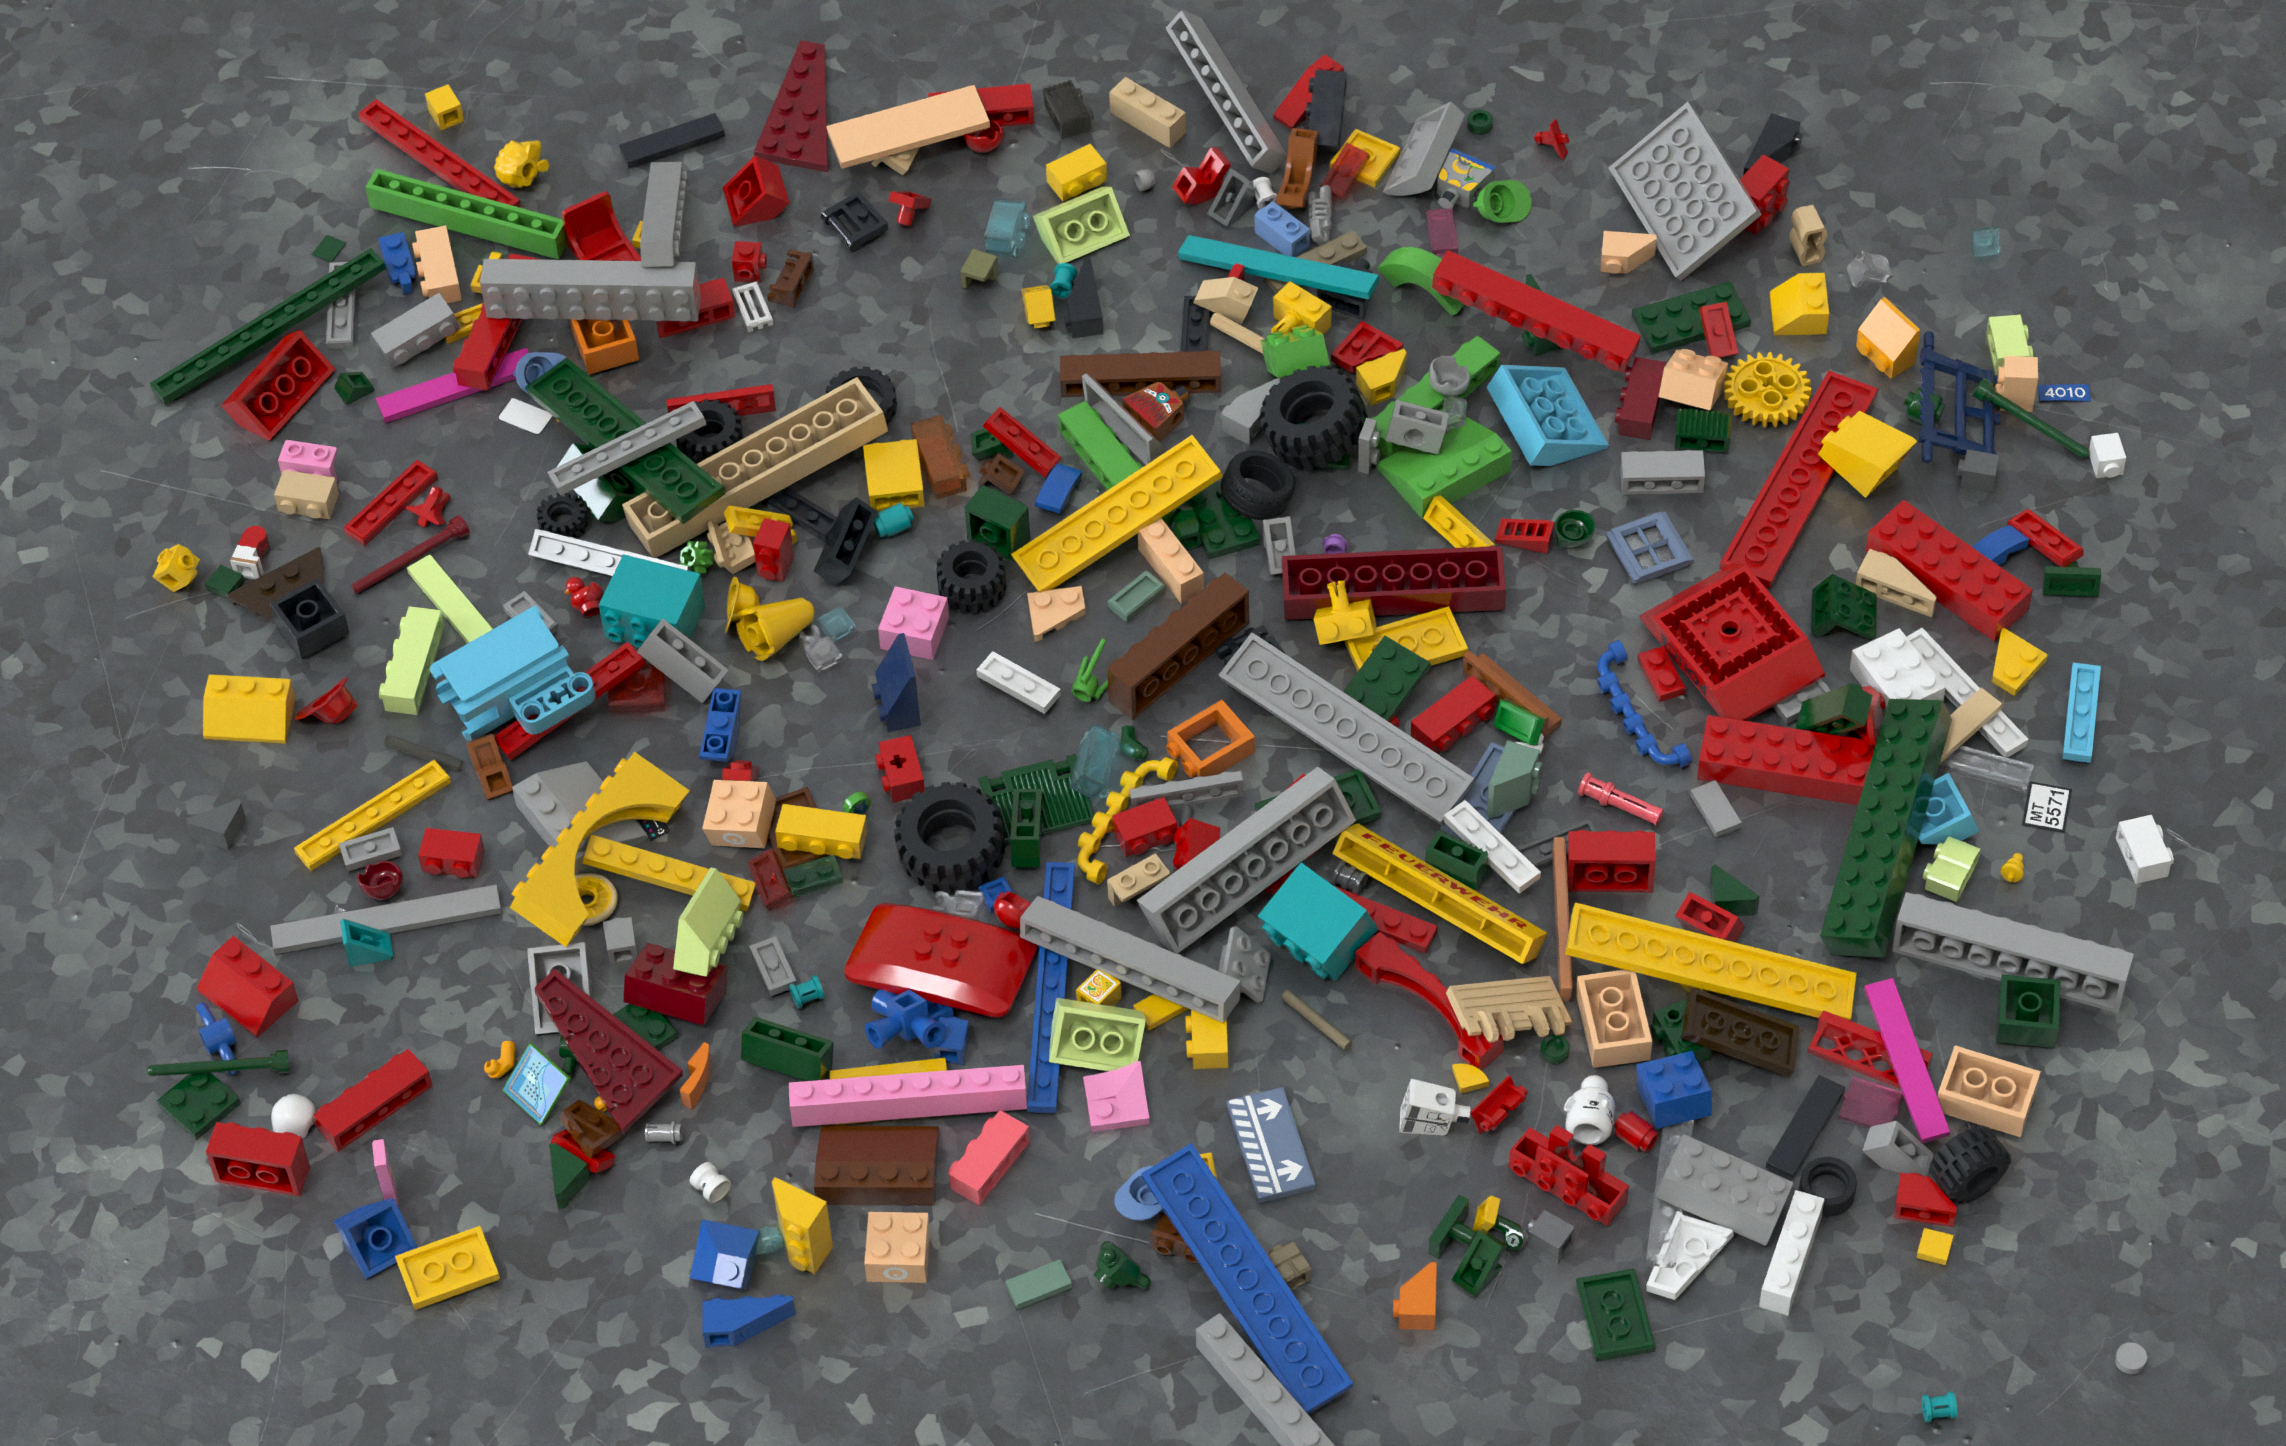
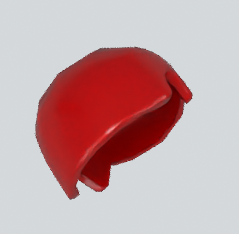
M989 119V128L964 134V141L975 152H990L999 146L1003 140V129L1000 124Z
M1007 891L1005 894L1001 892L998 895L993 907L998 919L1004 925L1020 929V917L1031 903L1017 894Z

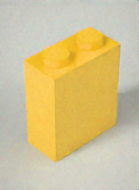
M917 439L863 445L870 506L878 512L898 503H902L904 507L908 505L909 508L924 507Z

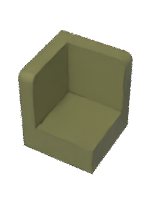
M973 249L960 271L961 286L967 289L972 279L985 281L986 279L995 280L998 275L997 256Z

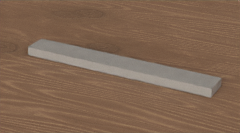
M497 885L271 925L270 928L274 953L281 954L343 942L340 921L343 919L391 934L501 914L502 912Z

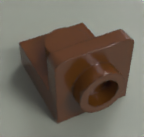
M997 454L992 461L987 459L978 473L982 476L978 484L982 486L988 480L1010 495L1016 488L1025 470L1002 455Z

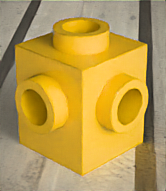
M180 544L170 549L166 548L157 558L159 564L152 577L172 592H175L187 586L197 574L196 567L200 559L192 554L188 548Z

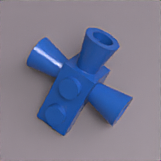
M910 989L899 995L879 990L872 999V1010L887 1018L866 1023L865 1033L869 1042L876 1049H881L896 1035L906 1041L918 1037L925 1047L935 1048L942 1043L946 1035V1027L942 1022H939V1018L954 1017L953 1008L926 1001Z

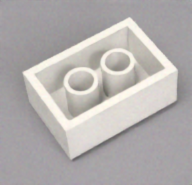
M1900 628L1852 650L1850 671L1862 687L1871 685L1878 693L1882 694L1885 702V709L1882 710L1884 715L1889 699L1944 701L1946 687Z

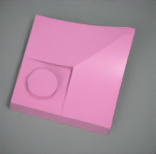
M1136 1061L1105 1073L1083 1077L1091 1132L1150 1124L1141 1061Z

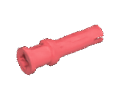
M1590 772L1585 774L1578 789V795L1581 797L1586 795L1599 801V804L1602 806L1610 804L1656 826L1659 824L1664 812L1663 808L1656 807L1616 789V785L1613 782L1606 783L1594 778Z

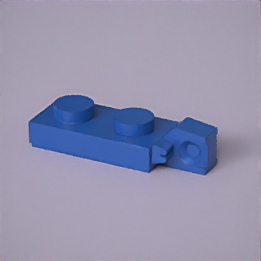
M404 232L378 238L391 283L399 282L403 295L413 293L411 279L416 278L417 275Z

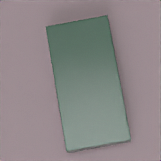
M1146 570L1108 600L1107 607L1125 622H1128L1166 591V585Z
M1059 1259L1006 1280L1005 1286L1017 1310L1071 1289L1072 1282Z

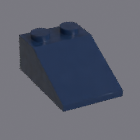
M899 633L875 671L876 683L872 684L875 701L880 700L881 706H877L880 723L886 722L888 732L921 726L916 676L905 634Z

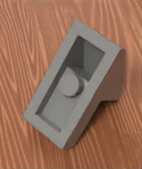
M1290 517L1263 520V541L1267 552L1270 575L1282 573V556L1296 555Z

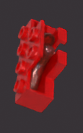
M1556 1125L1551 1130L1548 1138L1529 1127L1510 1150L1508 1168L1516 1175L1525 1177L1537 1184L1541 1190L1561 1198L1565 1204L1583 1211L1592 1220L1600 1221L1608 1226L1627 1203L1629 1185L1604 1171L1606 1153L1588 1144L1582 1151V1156L1576 1157L1572 1153L1574 1148H1570V1142L1574 1138V1134Z

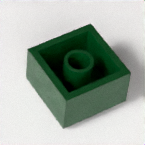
M982 485L965 505L968 541L971 542V539L977 540V543L985 541L988 543V547L993 545L997 548V553L1000 552L1004 559L1014 562L1011 554L1031 541L1029 510L1021 501L1013 500L996 489Z
M2002 974L1998 992L1996 1042L2055 1048L2059 1030L2061 980Z

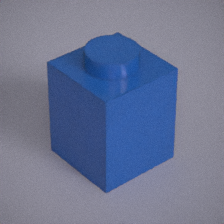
M940 1017L939 1022L945 1025L946 1035L942 1043L934 1048L935 1059L946 1058V1063L964 1065L970 1038L969 1022L958 1017Z

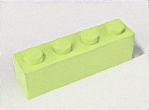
M409 606L406 617L401 618L399 639H395L393 644L394 656L392 661L387 663V678L385 683H381L379 689V698L383 700L385 711L418 715L431 673L430 667L434 663L444 630L441 610Z

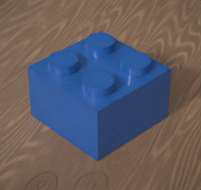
M1693 1051L1636 1064L1637 1090L1655 1129L1712 1115L1711 1088Z

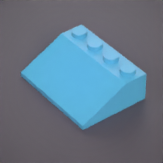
M1501 365L1488 384L1487 389L1530 465L1553 466L1607 449L1609 446L1565 367Z

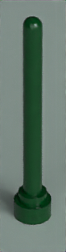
M1983 378L1973 393V397L1979 401L1993 402L2081 458H2087L2090 455L2089 449L1997 393L1993 383Z
M277 1050L275 1054H270V1057L150 1065L147 1068V1074L154 1077L271 1068V1071H277V1074L289 1073L288 1050Z

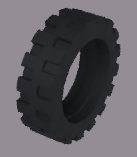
M852 367L850 371L846 372L843 370L838 373L839 376L837 378L833 377L830 380V386L827 385L825 390L826 394L857 377L865 388L872 389L883 397L882 402L878 406L884 413L886 424H889L892 420V415L896 414L897 398L895 385L891 383L888 375L882 374V371L878 369L870 370V367H863V369Z

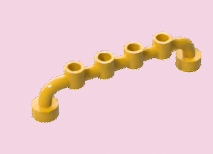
M1164 757L1161 761L1150 760L1142 763L1134 773L1127 770L1123 773L1120 785L1124 788L1120 793L1115 791L1109 793L1106 800V806L1109 807L1106 814L1098 811L1092 820V827L1095 828L1093 833L1083 832L1078 840V847L1081 848L1077 857L1078 865L1087 874L1086 878L1088 881L1100 885L1107 875L1108 865L1096 859L1090 863L1089 857L1092 853L1095 854L1098 851L1101 840L1106 832L1110 833L1112 831V815L1127 809L1130 789L1142 786L1143 778L1152 771H1157L1158 778L1168 782L1171 781L1178 768L1176 760Z

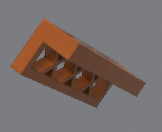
M1471 651L1464 654L1463 675L1467 679L1473 675L1495 694V702L1498 705L1500 700H1509L1544 718L1541 731L1544 738L1561 726V717L1484 653L1478 657Z

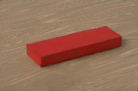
M1001 407L983 424L987 431L1044 478L1062 459L1061 456Z
M2028 508L2007 521V526H2013L2028 537V544L2060 567H2066L2084 556V550L2081 546Z

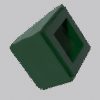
M363 372L340 373L334 387L345 404L352 403L374 392L375 389Z

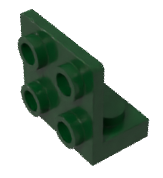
M1831 574L1812 589L1811 634L1821 638L1838 625L1869 640H1873L1876 637L1877 595Z

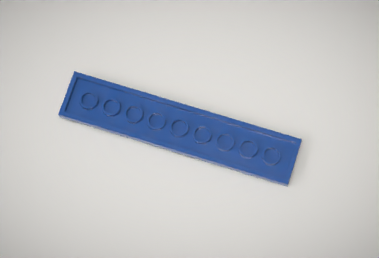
M1192 1143L1141 1173L1142 1179L1271 1373L1309 1415L1353 1388V1382Z

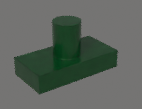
M2077 561L2066 567L2045 566L2042 585L2043 595L2098 597L2101 568L2079 567Z
M1461 1195L1457 1196L1429 1238L1428 1254L1439 1259L1452 1239L1470 1247L1478 1231L1463 1224L1469 1215V1199Z

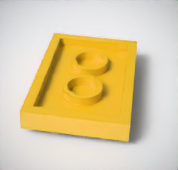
M480 1226L395 1256L415 1310L500 1280L498 1270Z

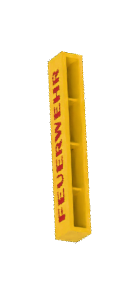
M1358 823L1347 827L1340 834L1332 853L1335 856L1345 860L1352 866L1521 964L1537 958L1548 934L1544 930Z

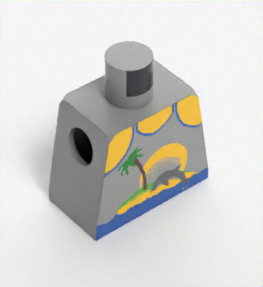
M1452 148L1437 180V194L1440 196L1439 204L1447 210L1452 209L1455 204L1466 208L1472 207L1473 203L1477 201L1481 190L1490 182L1495 181L1496 167Z

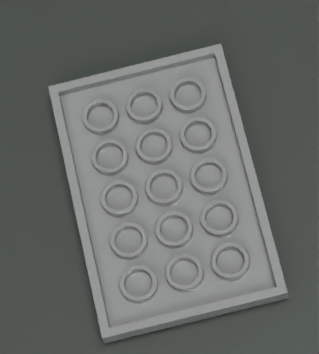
M1686 102L1609 167V170L1647 232L1657 235L1656 246L1675 278L1680 281L1762 215L1698 112L1689 102Z

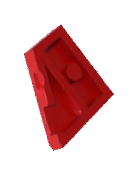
M1361 321L1332 352L1331 361L1354 373L1356 372V367L1365 362L1384 357L1388 353L1402 350L1404 344Z

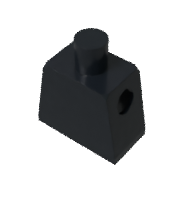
M1363 258L1356 259L1354 265L1343 261L1338 262L1336 265L1373 273L1369 270L1370 263ZM1317 289V298L1329 304L1332 311L1362 321L1365 319L1371 297L1370 299H1364Z

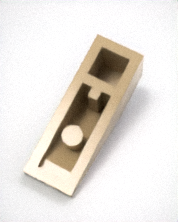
M1869 549L1857 572L1856 585L1875 593L1880 599L1932 618L1937 597L1896 558L1886 553Z

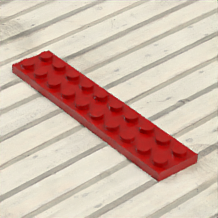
M1828 370L1720 562V569L1732 563L1747 565L1763 586L1771 588L1836 471L1818 455L1824 446L1821 441L1831 430L1836 433L1839 430L1837 426L1846 416L1849 415L1852 418L1859 411L1867 414L1877 397L1878 388Z

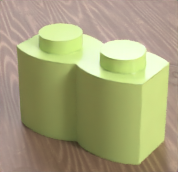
M1948 836L1944 844L1941 842L1938 844L1933 857L1936 859L1934 863H1928L1922 877V879L1926 880L1925 890L1957 902L1979 861L1981 849Z

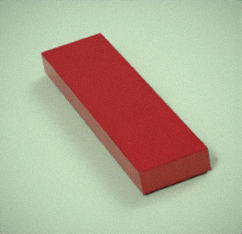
M416 460L343 527L345 534L365 546L397 517L406 506L411 504L438 479L437 472Z

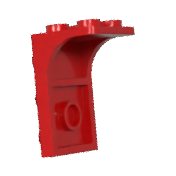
M607 191L572 205L562 212L567 246L577 260L641 261L640 255L627 239L616 219L611 196Z

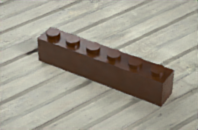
M1220 351L1060 356L1061 398L1084 397L1082 376L1086 373L1091 375L1112 396H1127L1156 382H1162L1170 391L1182 385L1189 394L1221 393Z

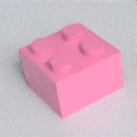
M895 586L878 628L880 649L889 650L898 634L904 633L911 656L933 660L949 619L948 598Z

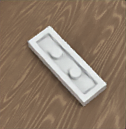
M993 651L976 670L977 677L1044 714L1061 696L1060 688Z

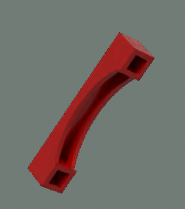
M1379 932L1355 952V968L1376 985L1379 982L1401 987L1432 1005L1447 1020L1458 1038V1056L1467 1064L1475 1066L1482 1071L1503 1053L1504 1040L1500 1032L1498 1040L1489 1043L1483 1032L1480 1035L1469 1036L1467 1030L1462 1029L1446 995L1448 989L1441 984L1435 974L1428 973L1423 969L1415 957L1404 953L1395 940L1387 938Z

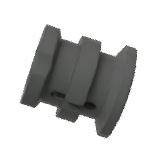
M1342 860L1333 874L1331 884L1333 886L1339 884L1342 889L1346 891L1352 890V893L1359 895L1366 885L1368 874L1358 872V868L1354 866L1347 867V862Z

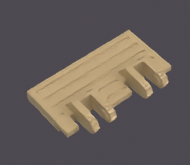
M1551 976L1449 986L1446 992L1462 1029H1466L1469 1036L1480 1035L1483 1032L1489 1043L1498 1040L1499 1032L1503 1040L1508 1041L1514 1039L1515 1031L1531 1030L1532 1025L1537 1032L1536 1034L1540 1037L1549 1035V1026L1555 1035H1561L1565 1031V1026H1569L1572 1023Z

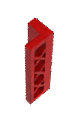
M772 384L666 399L668 413L692 401L702 403L705 399H709V402H713L715 399L720 400L721 404L726 402L730 404L731 408H735L740 416L776 411Z
M1823 1010L1818 1021L1817 1031L1808 1047V1053L1901 1089L1881 1033ZM1824 1037L1834 1041L1836 1048L1826 1050L1818 1047L1821 1038ZM1919 1048L1929 1072L1933 1053ZM1853 1049L1861 1052L1863 1059L1851 1060L1845 1052ZM1885 1061L1891 1069L1883 1072L1875 1069L1873 1062Z

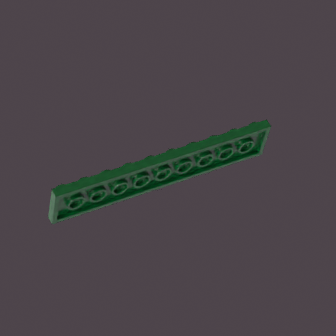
M568 358L562 360L525 387L528 392L527 395L592 449H596L647 424ZM670 442L616 468L682 524L688 522L726 494L724 487Z

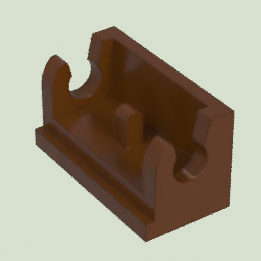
M789 250L787 256L794 257L798 261L790 258L786 259L785 266L776 283L771 284L769 287L771 293L768 294L767 299L769 302L795 308L814 272L812 253Z

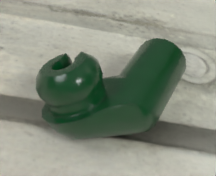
M1123 726L1120 742L1121 752L1131 759L1145 760L1149 753L1148 748L1135 740V728L1133 726Z
M1497 1214L1495 1225L1492 1228L1503 1233L1508 1249L1511 1251L1520 1250L1525 1242L1521 1226Z

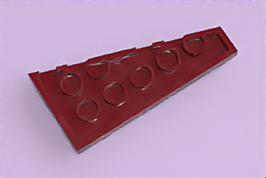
M800 40L755 147L754 156L771 162L828 172L825 45Z
M556 969L552 970L535 987L536 996L622 1134L683 1076L682 1069Z

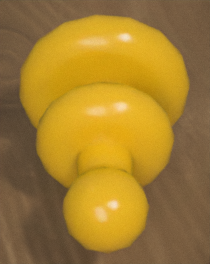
M2015 853L2001 867V876L2006 881L2016 883L2023 879L2024 864L2022 863V854Z

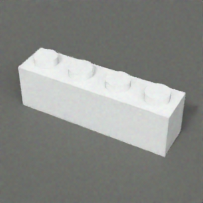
M1795 1190L1761 1290L1759 1307L1789 1315L1822 1218L1824 1198Z

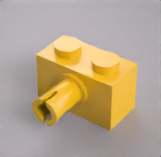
M1291 281L1273 297V315L1279 322L1271 328V333L1282 331L1283 334L1291 333L1293 331L1292 328L1301 325H1308L1309 328H1314L1323 334L1331 328V306Z
M1338 581L1337 587L1336 582L1329 583L1327 587L1332 607L1317 609L1314 616L1319 644L1374 635L1376 621L1371 599L1349 603L1345 582Z

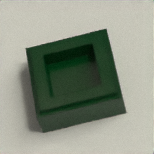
M220 564L205 583L207 590L227 598L226 594L238 589L243 583L244 577L243 574Z

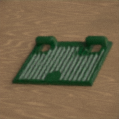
M1076 754L1067 755L1065 761L1054 763L1053 759L1003 771L1000 777L988 779V775L978 778L982 794H988L992 798L993 804L998 807L1006 844L1010 843L1014 789H1042L1041 835L1092 823L1094 811ZM1067 771H1070V772H1071V773H1069V774H1065V775H1061V776H1058V775H1057V774H1059V773H1063V772H1067ZM1005 787V790L992 792V790Z

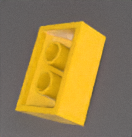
M209 674L203 697V738L286 744L296 701L291 679Z
M775 1177L772 1181L779 1228L789 1262L800 1271L807 1270L815 1274L833 1248L827 1202Z

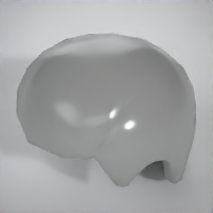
M1440 356L1434 359L1430 365L1429 381L1431 387L1436 392L1451 397L1467 390L1470 383L1467 366L1460 367L1455 357Z

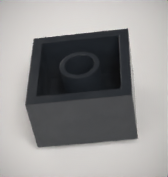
M318 578L270 603L275 624L301 659L350 634L345 613Z

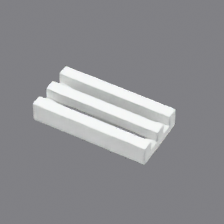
M757 281L732 289V295L748 332H752L753 327H757L759 330L763 328L764 324H768V327L773 325V319ZM749 290L754 291L764 317H759ZM743 292L754 320H750L739 293Z

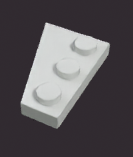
M1676 1213L1647 1282V1292L1676 1300L1732 1239L1733 1230Z

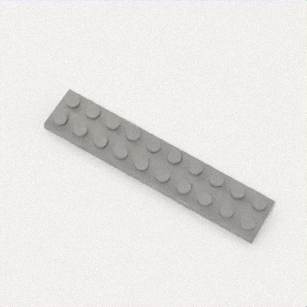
M1254 633L1248 636L1218 675L1220 680L1353 768L1358 769L1362 774L1441 826L1445 823L1443 822L1444 814L1456 807L1475 784V779Z

